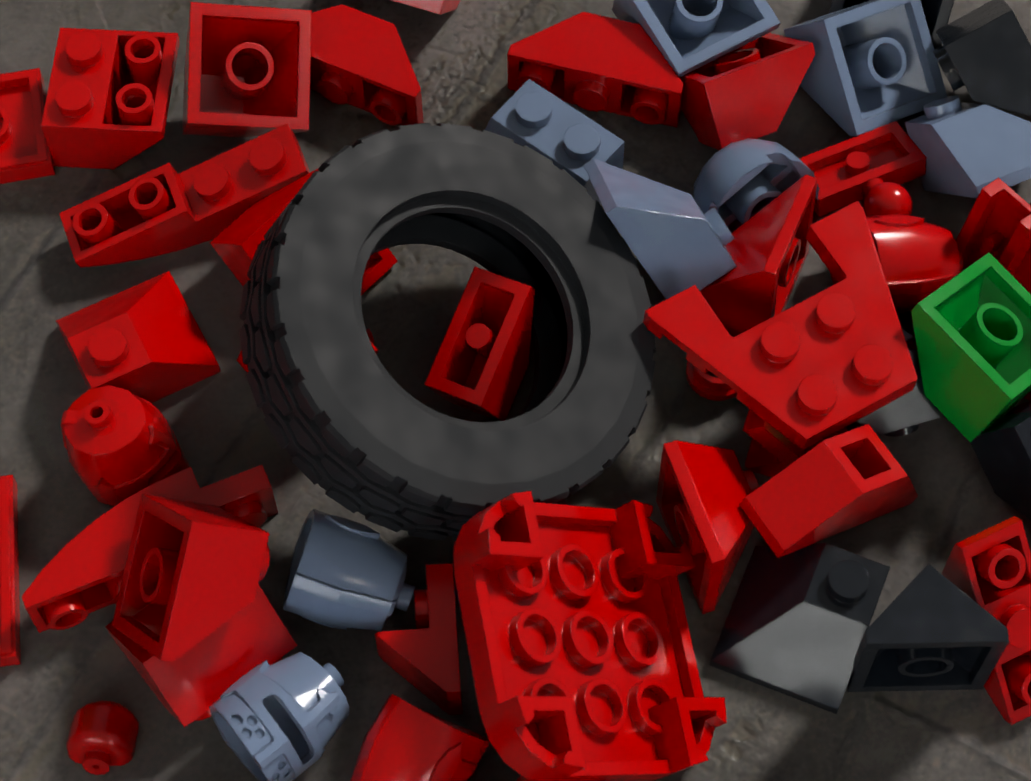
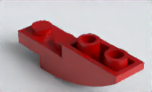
M287 123L181 173H177L170 162L60 212L59 215L74 260L80 268L142 260L213 240L252 204L310 173L296 135Z
M263 465L256 466L202 488L199 487L193 470L189 467L161 479L126 498L94 520L58 552L22 595L21 598L25 609L38 632L41 633L49 629L59 631L72 628L82 623L89 613L112 604L117 605L141 494L216 505L260 527L268 517L278 514L272 486Z

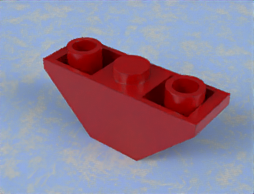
M344 4L312 12L310 89L321 93L322 96L333 103L341 105L347 103L370 112L377 119L389 125L423 123L421 88L395 24Z
M581 12L510 45L507 54L508 89L517 91L528 79H531L564 102L578 105L588 111H606L632 117L645 124H663L678 127L684 84L640 24Z
M866 424L823 440L747 495L739 505L776 557L780 558L913 503L918 494L907 473L871 426Z
M1013 516L956 543L941 573L1008 629L1009 643L986 681L984 688L1003 719L1010 725L1031 716V552L1023 522L1018 517Z

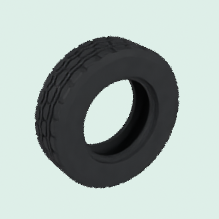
M430 123L396 126L391 132L389 129H383L357 139L352 146L346 145L323 162L318 168L319 171L313 172L264 235V241L257 247L247 272V276L251 280H248L243 286L240 319L244 320V325L239 331L243 363L248 364L249 372L246 376L258 408H262L266 416L263 420L281 449L285 448L293 457L291 461L314 485L318 483L320 487L326 490L325 494L352 513L359 512L365 515L367 521L395 532L404 530L408 531L410 536L441 541L451 536L452 540L456 541L461 527L476 513L510 494L532 491L534 502L551 504L563 502L603 473V469L605 470L613 464L629 444V437L636 432L647 407L645 398L651 394L655 370V361L653 360V354L656 353L655 335L643 323L645 310L651 308V303L643 276H640L637 269L638 263L628 244L621 237L603 207L597 200H593L587 193L588 190L564 169L560 170L557 166L553 165V161L526 145L521 146L514 143L513 139L484 129L480 131L472 130L471 126L438 123L434 126H430ZM427 244L439 246L465 255L490 272L532 286L535 289L531 332L535 362L534 379L527 403L518 417L497 422H472L453 418L422 404L393 379L375 353L363 320L361 288L366 264L371 255L398 245Z

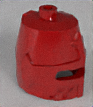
M903 214L871 215L866 217L897 313L911 311L922 299L962 272V254L958 251L957 242L949 229L941 225L924 222L925 218ZM830 272L833 284L838 283L835 277Z
M108 385L89 389L77 398L68 410L63 413L61 429L64 447L68 451L69 462L98 502L114 507L153 483L190 467L175 433L161 411L151 402L136 396L122 387L118 388Z
M390 694L363 739L350 781H467L476 770L477 763L486 751L490 741L479 733L424 711L396 695Z

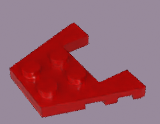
M858 201L809 226L806 239L838 282L735 337L729 334L696 285L645 310L643 323L651 333L659 339L664 335L687 353V361L704 374L708 371L712 372L737 392L736 399L802 450L911 392L918 380L864 209Z

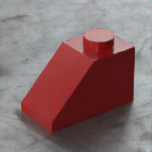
M474 266L424 385L451 403L498 421L506 420L529 365L535 289L532 286Z

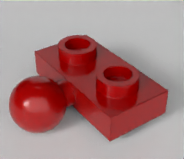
M894 121L799 159L818 178L819 194L818 200L815 198L814 211L819 217L863 199V209L866 217H869L871 215L888 214L911 216L913 201L910 193L901 184L926 174L927 157L897 121Z

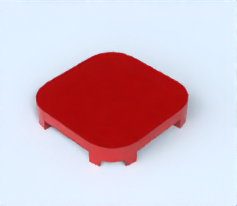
M532 491L510 494L476 513L460 529L454 545V575L480 716L488 739L502 760L526 779L533 781H654L708 761L706 753L710 749L714 730L716 727L727 723L725 697H704L677 577L694 568V561L687 542L675 548L661 527L649 518L653 512V506L636 500H632L616 509L539 503L533 501Z

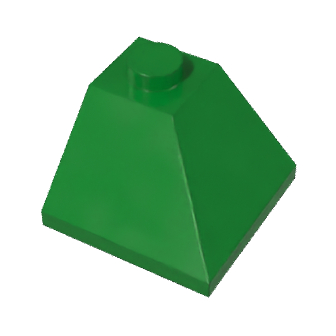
M988 252L917 303L911 310L924 395L970 443L1003 417L1031 391V294Z

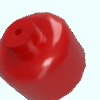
M112 701L88 703L77 710L72 720L66 742L68 755L74 762L82 764L85 771L94 775L108 773L110 766L126 765L133 759L135 754L139 722L130 710L119 703Z

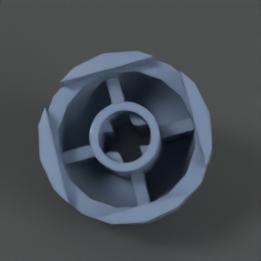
M748 138L730 143L708 160L701 168L695 181L693 198L703 213L715 208L730 232L733 233L805 174L813 177L815 175L806 164L779 143ZM817 184L815 198L818 200L819 187Z

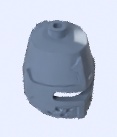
M313 509L309 512L301 527L294 548L285 589L283 610L331 628L344 630L347 628L381 631L392 616L394 608L407 611L415 586L404 582L407 573L408 555L382 539L380 533L364 524Z
M302 652L272 665H269L267 660L262 662L233 683L209 707L221 737L258 781H292L322 756L327 744L349 716V704L340 688L344 684L341 674L330 663L321 666L313 658Z

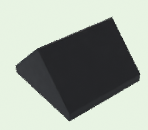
M928 564L865 630L853 661V671L847 685V692L983 689L1009 643L1008 629Z

